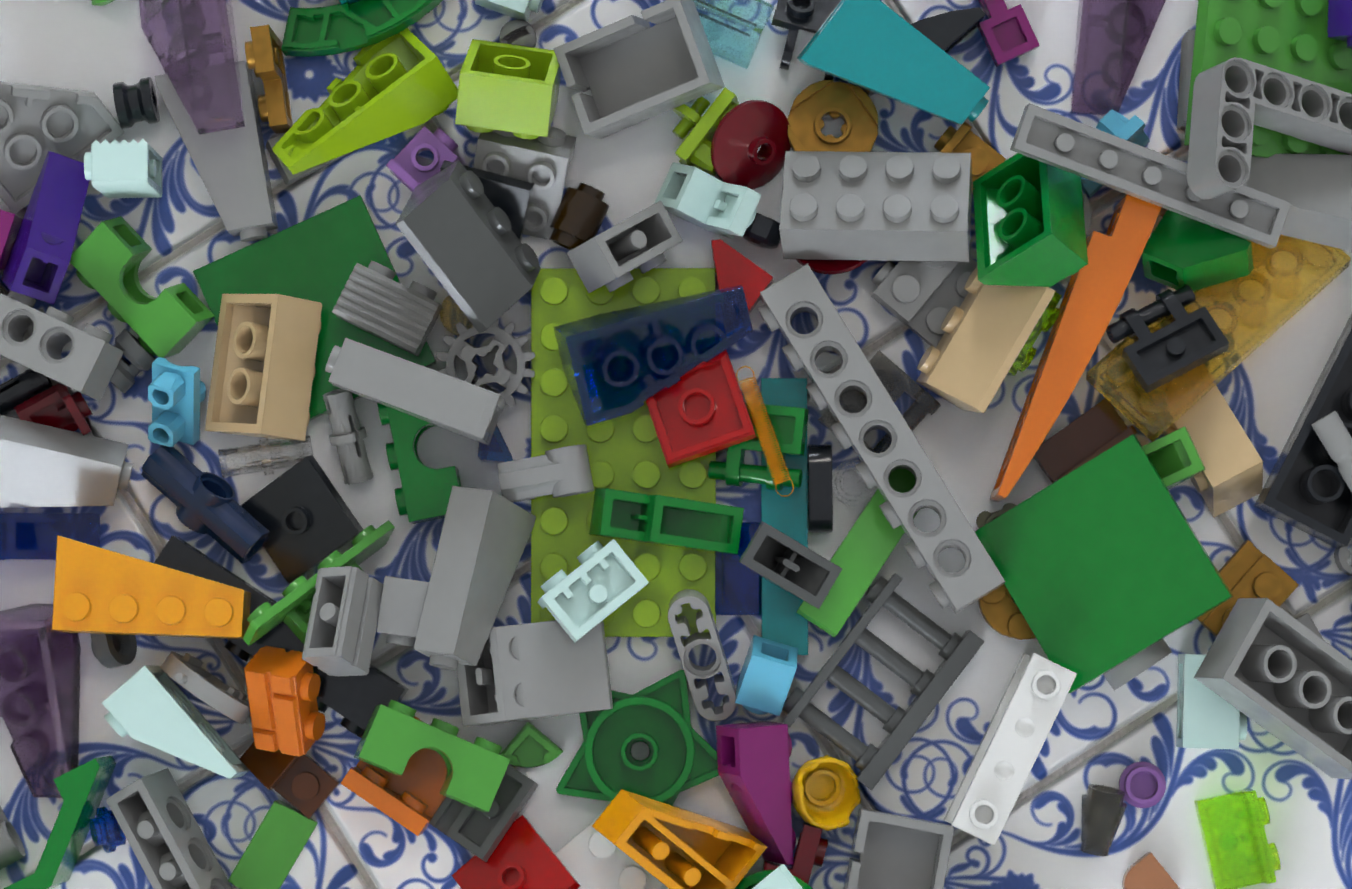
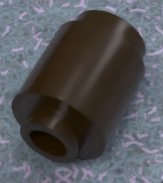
M580 183L577 189L568 187L550 225V228L554 230L549 240L568 250H572L595 237L610 207L602 201L605 193L584 183Z

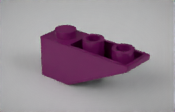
M757 721L716 725L718 773L750 834L767 846V849L762 854L764 860L792 865L796 835L792 827L791 818L792 782L790 780L789 757L792 753V741L788 734V724Z

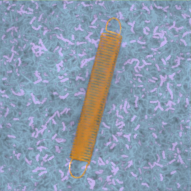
M742 366V367H740V368L737 370V373H738V371H739L741 368H743V367H747V368H750V367H748V366ZM755 379L749 380L739 385L742 390L741 392H743L742 394H745L743 395L744 401H746L748 412L752 416L751 421H753L752 423L756 427L755 432H757L756 434L760 438L759 443H761L760 445L763 447L762 452H764L763 454L767 458L766 463H768L767 465L771 469L769 471L772 474L771 476H773L772 478H774L772 480H775L773 483L777 486V484L791 480V477L788 476L787 466H781L785 464V459L782 457L781 448H779L780 446L770 422L766 406L761 401L763 400L761 391L757 390L759 389L758 382Z

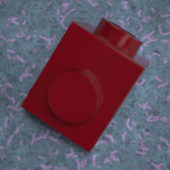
M61 383L14 407L20 420L69 431L80 429L83 436L92 432L85 420L86 417L92 415V412L82 394L78 391L70 394L68 388Z
M803 822L793 864L791 867H786L792 875L808 884L813 865L821 867L823 864L828 839L820 838L823 829ZM764 860L762 871L775 870L781 864Z

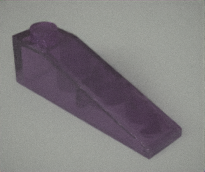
M1079 0L1070 113L1105 116L1110 110L1119 112L1165 0Z
M30 604L0 611V717H3L13 741L10 748L33 797L62 798L53 779L77 768L79 764L81 654L78 633L52 630L53 604Z

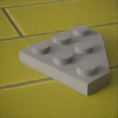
M0 81V198L13 214L18 213L29 204L48 151L84 163L85 152H91V144L95 140L102 143L106 139L111 143L114 139L125 133L95 92Z

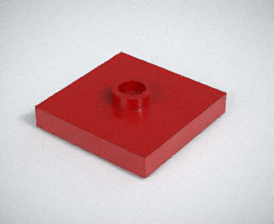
M726 349L638 379L669 468L757 437Z
M523 815L513 822L487 862L475 855L451 875L462 889H578L581 886Z

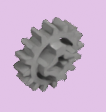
M498 319L487 330L482 332L495 335L489 345L476 348L466 342L470 337L479 334L476 328L473 326L467 329L461 322L455 324L459 336L455 339L452 336L445 335L443 341L450 347L449 351L436 353V358L446 362V368L438 372L458 379L455 371V358L457 355L466 363L468 376L465 382L474 384L473 380L477 376L476 371L479 367L474 362L475 356L485 357L498 346L499 349L495 353L496 357L493 361L495 367L498 368L495 375L489 372L486 373L483 377H479L474 385L482 387L483 384L498 383L506 388L498 394L502 396L506 404L511 408L515 406L516 403L512 394L515 391L527 394L529 391L522 383L523 377H535V371L525 368V361L535 358V352H523L521 346L529 339L527 335L515 338L512 333L516 324L510 322L502 329L498 327ZM509 345L512 347L517 360L516 374L506 368L504 352Z

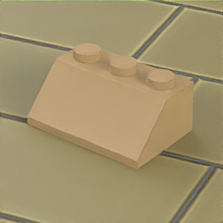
M976 267L965 284L964 289L968 291V294L961 306H954L948 312L941 325V330L945 331L938 345L936 348L930 346L919 361L917 369L921 371V374L916 382L962 410L985 413L1056 291L1050 287L984 285L978 280Z
M222 294L205 431L269 439L305 441L307 426L310 420L309 407L312 383L316 372L315 359L318 335L321 330V302L281 294Z

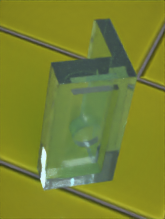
M692 0L695 3L713 55L747 69L752 61L762 32L772 15L774 6L763 0Z

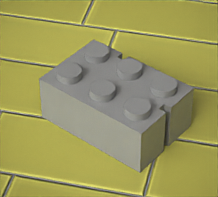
M666 0L642 10L643 19L631 15L553 48L567 87L583 92L591 90L593 95L590 96L579 92L571 95L584 135L604 138L725 87L694 1ZM649 22L654 23V24H656V25L653 26V27H650Z
M859 808L851 849L854 852L860 853L859 860L849 859L844 889H943L955 827L949 824Z

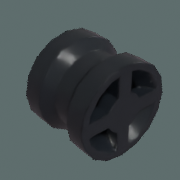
M150 77L142 78L138 84L129 86L124 82L113 84L114 103L122 129L130 128L138 121L145 120L149 124L160 121L156 91Z

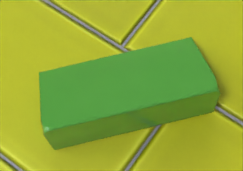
M275 800L233 870L228 882L240 889H280L318 822L311 818L308 819L300 811L283 801Z

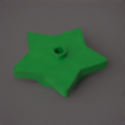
M679 670L633 695L611 690L613 709L579 713L584 742L559 782L556 791L562 795L611 802L619 791L623 789L673 806L680 792L719 776L717 751L691 727L687 678L684 670ZM637 742H644L649 747V755L643 760H637L631 754V748Z

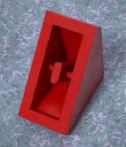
M711 240L725 336L735 335L760 301V292L771 286L774 277L723 240Z

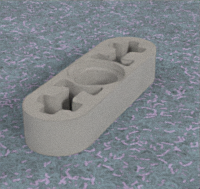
M682 590L676 593L669 603L668 621L696 710L707 720L722 721L728 718L736 708L734 681L707 598L696 590ZM685 603H690L692 609H701V611L696 613V625L699 632L691 636L686 616H677L682 613V605ZM700 644L710 646L716 653L715 660L708 666L695 665L689 658V652L693 647ZM714 676V683L719 695L727 694V696L723 697V705L720 707H715L712 701H704L708 698L709 693L707 678Z

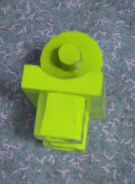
M726 87L702 117L701 115L711 104L704 97L697 98L691 107L683 104L673 108V111L681 118L672 131L676 136L683 140L693 127L692 131L675 152V155L680 158L679 163L695 166L712 176H716L711 161V144L715 130L723 117L731 109L739 105L737 96Z

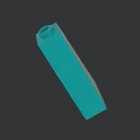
M841 0L797 57L800 62L807 66L954 124L962 125L966 119L972 123L989 102L984 97L990 89L986 83L880 0Z

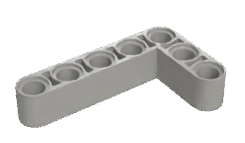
M1236 57L1199 73L1195 78L1193 86L1187 182L1191 191L1203 200H1211L1243 187L1248 182L1251 172L1254 125L1352 155V94Z

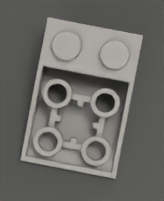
M557 620L492 627L477 666L458 664L457 666L463 726H487L613 709L603 621L576 643L569 637Z

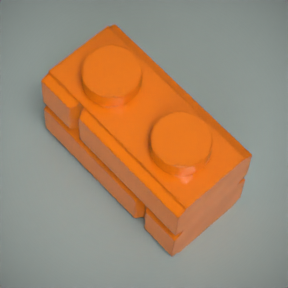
M265 646L260 648L244 667L256 749L271 752L280 750L282 754L300 757L305 755L315 741H318L324 733L325 716L318 711L317 703L321 686L320 676L314 673L313 665L302 659L303 652L294 650L286 652L283 648Z

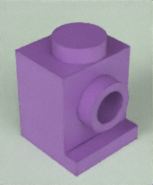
M424 126L386 166L398 180L413 192L416 186L440 172L444 160L450 162L458 161V156L453 152L459 146L439 127L432 133ZM422 151H430L434 154V160L428 166H422L417 162V157Z

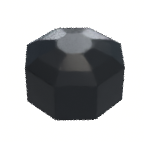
M756 213L754 221L746 229L743 238L761 248H777L781 240L780 223Z

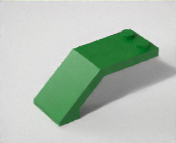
M113 756L95 758L53 779L64 802L34 874L4 889H52L70 879L116 766Z

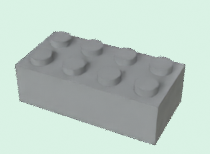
M785 151L779 225L783 259L969 262L973 189L971 153Z
M1238 598L1194 678L1331 778L1352 780V660L1268 598Z

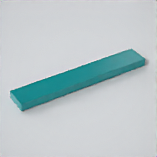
M761 378V395L765 405L807 409V378ZM806 432L804 456L786 454L785 457L786 468L802 469L801 487H794L792 492L793 487L784 486L781 491L777 490V493L776 490H769L765 484H761V522L767 523L808 548V452ZM761 452V465L767 466V458H765L764 452ZM761 577V637L798 648V655H808V620L796 613L803 600Z

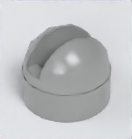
M515 19L507 22L502 27L499 39L500 43L508 44L506 38L526 28L529 34L516 39L510 44L535 48L537 42L536 33L531 24L524 20Z

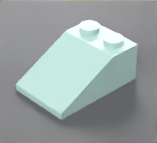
M143 666L102 702L109 711L104 716L106 721L121 737L128 734L134 740L229 779L244 776L249 771L187 696L160 668L161 666Z

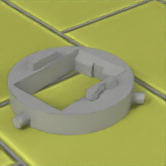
M171 651L160 667L170 678L228 718L240 724L246 723L252 727L249 702L246 700L247 695L231 686L229 687L203 669L201 666L204 662L188 653L182 656Z

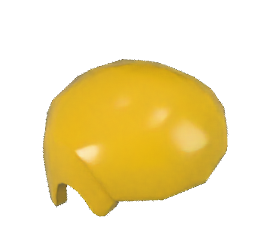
M828 755L809 760L799 768L793 778L791 788L792 805L805 822L829 831L845 827L850 823L849 817L851 813L861 803L860 791L858 789L859 784L856 779L857 775L847 762Z

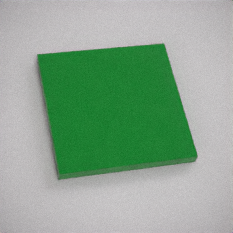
M361 195L193 271L210 311L215 315L214 319L217 326L222 294H281L322 303L321 330L318 335L315 359L316 372L312 383L309 407L310 420L328 413L322 395L341 389L328 382L331 373L326 372L325 368L335 345L342 347L345 338L424 367L437 363L427 341L419 357L336 317L332 313L356 263L368 268L372 260L396 272ZM395 274L393 280L401 284L397 274ZM352 393L353 400H356V399H359V398L362 397V396H359V395H357V394Z
M1134 434L974 531L1004 578L1006 588L1048 659L1077 673L1068 693L1075 692L1233 597Z

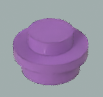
M1148 762L1130 764L1123 770L1119 778V791L1122 798L1128 804L1137 808H1149L1156 805L1162 799L1166 790V781L1163 773L1157 766Z

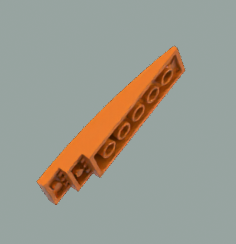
M1126 194L1116 205L1106 234L1093 231L1087 237L1088 264L1070 277L990 500L1000 502L1007 498L1064 408L1120 303L1152 232L1161 207Z

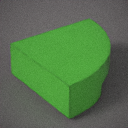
M528 721L500 755L511 759L509 764L513 766L532 768L553 761L563 750Z

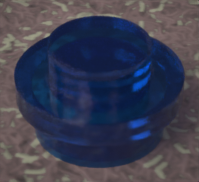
M105 806L97 808L96 818L90 819L92 840L95 846L102 845L106 853L115 852L117 846L126 844V837L113 812Z

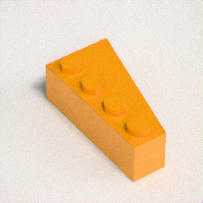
M57 535L52 630L69 633L243 639L249 626L247 618L250 615V592Z

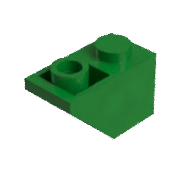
M1167 210L1141 255L1144 277L1176 290L1189 285L1193 291L1247 276L1254 268L1252 243L1250 241Z

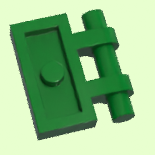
M765 405L780 446L779 448H781L783 459H785L786 454L804 456L809 410L806 408ZM759 436L728 447L726 462L710 461L709 479L725 480L726 485L739 487L742 486L743 482L765 484L767 489L776 490V485L773 483L775 480H772L774 478L770 474L769 470L771 469H769V465H751L744 462L745 450L763 451V447L759 443ZM788 468L791 480L777 484V490L781 491L784 486L793 487L792 482L795 488H800L803 477L802 469Z

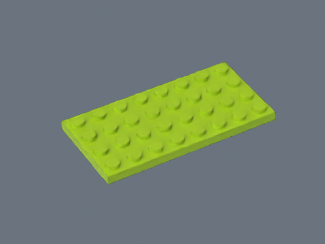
M575 268L540 269L533 288H531V352H535V358L531 359V370L535 371V377H531V457L545 455L546 451L556 448L585 444L587 446L594 491L553 498V495L531 499V514L536 516L531 532V623L556 620L547 608L542 609L537 603L545 594L540 586L561 569L568 576L582 565L577 557L596 541H599L604 547L614 539L649 583L603 620L605 637H673L668 621L669 603L676 593L686 589L699 591L707 598L716 624V552L589 535L595 488H609L716 504V480L709 479L708 477L710 461H716V452L669 468L638 380L715 353V268H653L642 274L640 268H634L630 271L633 280L610 293L605 285L588 293ZM685 603L682 605V613L677 616H686L691 636L699 632L696 625V613L701 611V609H692L690 603Z

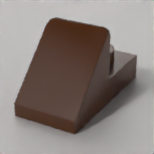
M253 742L240 757L241 762L268 790L274 789L308 819L316 813L341 783L307 754L298 757L282 754L280 750L276 752L255 748Z

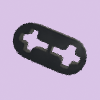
M831 444L808 445L809 532H832Z

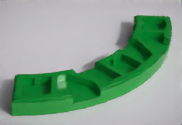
M361 0L352 4L346 2L342 5L337 4L327 7H290L281 51L285 56L301 57L327 56L355 51L400 33L422 19L443 0Z

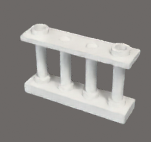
M1023 653L943 819L944 821L993 846L996 845L1077 673L1036 653H1033L1032 656Z

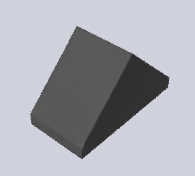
M763 521L738 561L769 582L818 609L842 571L841 567Z

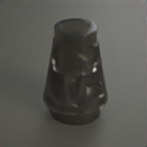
M1088 785L1087 794L1081 796V851L1096 856H1108L1109 848L1112 845L1127 808V804L1123 802L1124 791L1104 785Z

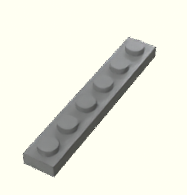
M1030 103L1024 108L1010 148L1011 151L1270 249L1277 246L1291 205L1288 201L1246 185L1211 200H1203L1197 197L1188 185V163Z

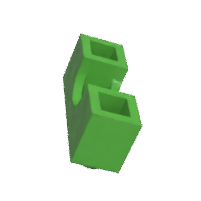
M122 216L102 221L71 256L70 263L77 269V277L87 287L96 290L108 302V310L115 318L127 323L139 335L138 340L147 352L162 358H168L180 353L215 315L185 283L165 288L157 298L145 292L139 282L138 269L140 263L152 248Z
M390 700L388 707L382 704L375 706L354 758L397 776L403 774L410 757L415 752L423 748L431 749L443 758L447 770L446 778L439 794L481 812H489L511 760L499 755L502 749L500 745L477 736L474 743L457 737L459 728L436 718H433L431 725L414 718L417 710L394 700Z

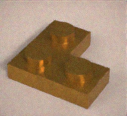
M269 25L250 27L252 41L245 42V54L249 70L254 69L256 78L260 77L264 84L265 94L258 95L260 118L262 123L269 122V127L276 134L285 133L291 128L293 122L284 56L281 51L282 42Z

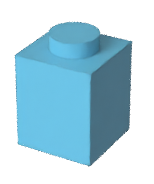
M753 635L737 681L735 703L743 705L745 709L755 714L765 715L770 713L780 716L797 669L798 648Z

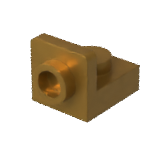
M966 121L958 130L950 125L936 142L934 148L942 153H971L973 181L1006 160V158L970 131L972 126Z

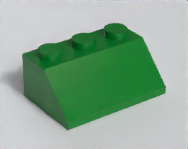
M1017 153L973 181L978 280L982 284L1051 287L1066 277L1077 273L1088 264L1080 176Z

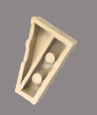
M1203 364L1148 393L1145 390L1141 392L1143 402L1153 417L1159 415L1166 429L1163 430L1164 435H1168L1184 426L1187 428L1206 470L1191 477L1190 480L1196 490L1201 493L1213 518L1261 493L1263 485V460Z

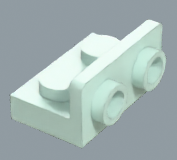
M614 539L604 547L599 541H596L577 557L582 565L568 576L561 569L540 586L545 594L537 603L542 609H548L574 643L649 583Z

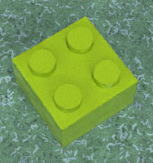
M472 39L460 71L455 124L466 126L469 130L478 133L499 130L512 132L514 136L521 139H536L539 136L548 137L558 103L561 68L554 50Z

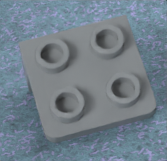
M550 127L548 137L539 136L536 139H521L514 136L512 132L499 130L480 133L473 168L534 183L523 234L543 239H549L554 230L550 228V225L562 201L566 174L574 154L577 138L566 135L563 130L555 127Z

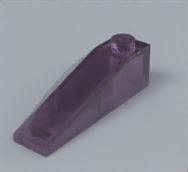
M139 0L143 33L154 49L163 70L171 80L198 134L245 127L232 0Z

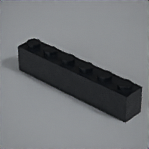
M171 536L154 564L250 592V614L265 602H269L272 606L277 603L180 537ZM281 622L250 646L243 639H227L228 641L224 646L231 653L246 662L260 648L265 646L283 648L286 652L291 650L303 652L304 644L284 622ZM371 664L367 675L336 677L329 676L319 670L318 666H313L314 673L318 674L321 680L320 691L317 697L318 710L325 713L328 707L332 708L344 716L340 724L360 738L364 734L376 705L382 704L388 707L390 700L401 702L408 691V688Z

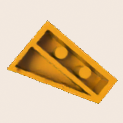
M623 789L619 791L592 825L598 832L669 889H735L767 849L765 844L745 829Z

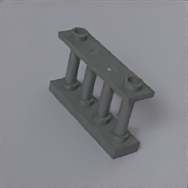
M896 573L888 581L880 576L864 597L871 603L805 691L796 687L785 701L782 709L786 716L781 722L788 724L789 728L799 717L856 761L854 766L860 770L856 779L870 790H873L985 642L971 630H967L962 637L956 632L953 635L949 634L899 596L894 590L903 579ZM882 606L940 649L939 655L944 658V661L934 674L928 669L925 672L921 671L866 629ZM854 643L912 686L910 691L916 695V698L906 711L900 706L897 709L893 708L838 666ZM826 680L884 723L882 729L888 732V735L878 748L871 743L866 746L810 703Z

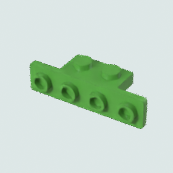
M389 520L377 529L373 525L366 527L351 542L353 547L343 554L338 550L332 552L318 565L317 569L345 566L361 569L359 565L387 544L395 527ZM317 573L308 580L304 576H300L283 591L282 595L284 598L273 606L269 602H265L247 618L249 626L243 637L248 646L259 640L281 622H284L303 644L305 643L313 595L316 593Z

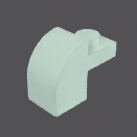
M673 162L655 203L661 201L668 212L713 233L734 239L735 235L743 237L746 229L754 221L756 206L761 194L745 186L725 183L697 167Z

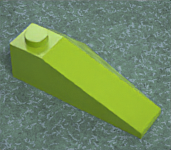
M408 28L379 43L362 48L353 58L357 66L343 81L342 79L335 78L326 88L330 95L319 108L306 110L271 150L294 175L426 123L434 116L447 110L449 105L458 97V88L438 57Z

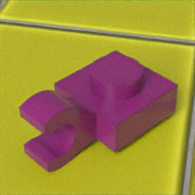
M978 0L989 19L980 22L977 27L996 67L1040 46L1021 4L1008 10L1004 0Z

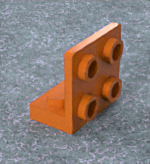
M423 748L410 757L402 775L396 776L360 760L355 767L350 768L340 784L419 836L423 834L432 817L446 798V796L439 793L444 784L447 770L443 758L437 752Z

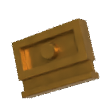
M1246 540L1218 571L1233 597L1197 619L1217 637L1238 598H1268L1280 607L1299 584L1269 557L1261 553L1251 541Z

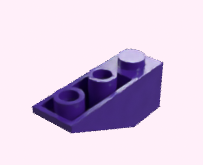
M48 151L1 280L11 291L54 305L71 260L90 181L85 179L83 162Z

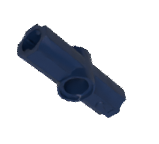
M161 445L143 464L141 475L177 506L176 515L186 527L197 533L209 534L240 563L243 564L250 561L268 541L270 531L233 500L235 492L230 484L213 473L200 471L174 447Z

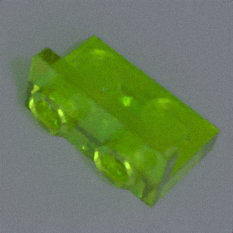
M1244 789L1194 800L1214 889H1237L1259 883H1275L1276 876L1274 871L1280 870L1281 865L1275 843L1267 842L1264 825L1270 824V815L1265 798H1257L1255 790Z

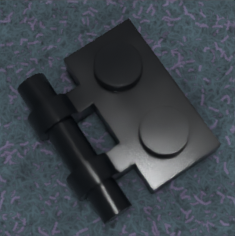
M1185 285L1174 292L1168 289L1156 295L1155 302L1138 311L1134 308L1127 310L1119 315L1120 320L1109 325L1106 329L1109 339L1114 344L1126 337L1134 340V343L1123 348L1122 357L1146 393L1228 351V340L1205 306L1190 314L1185 310L1184 307L1196 301L1195 294L1189 285ZM1163 318L1170 320L1171 324L1153 333L1147 327Z

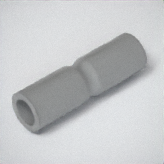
M1334 411L1311 425L1331 459L1337 463L1338 470L1352 493V437L1338 413Z

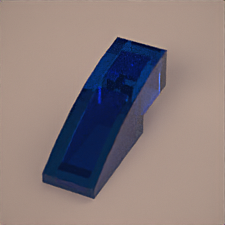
M0 513V561H56L57 535L100 547V514Z

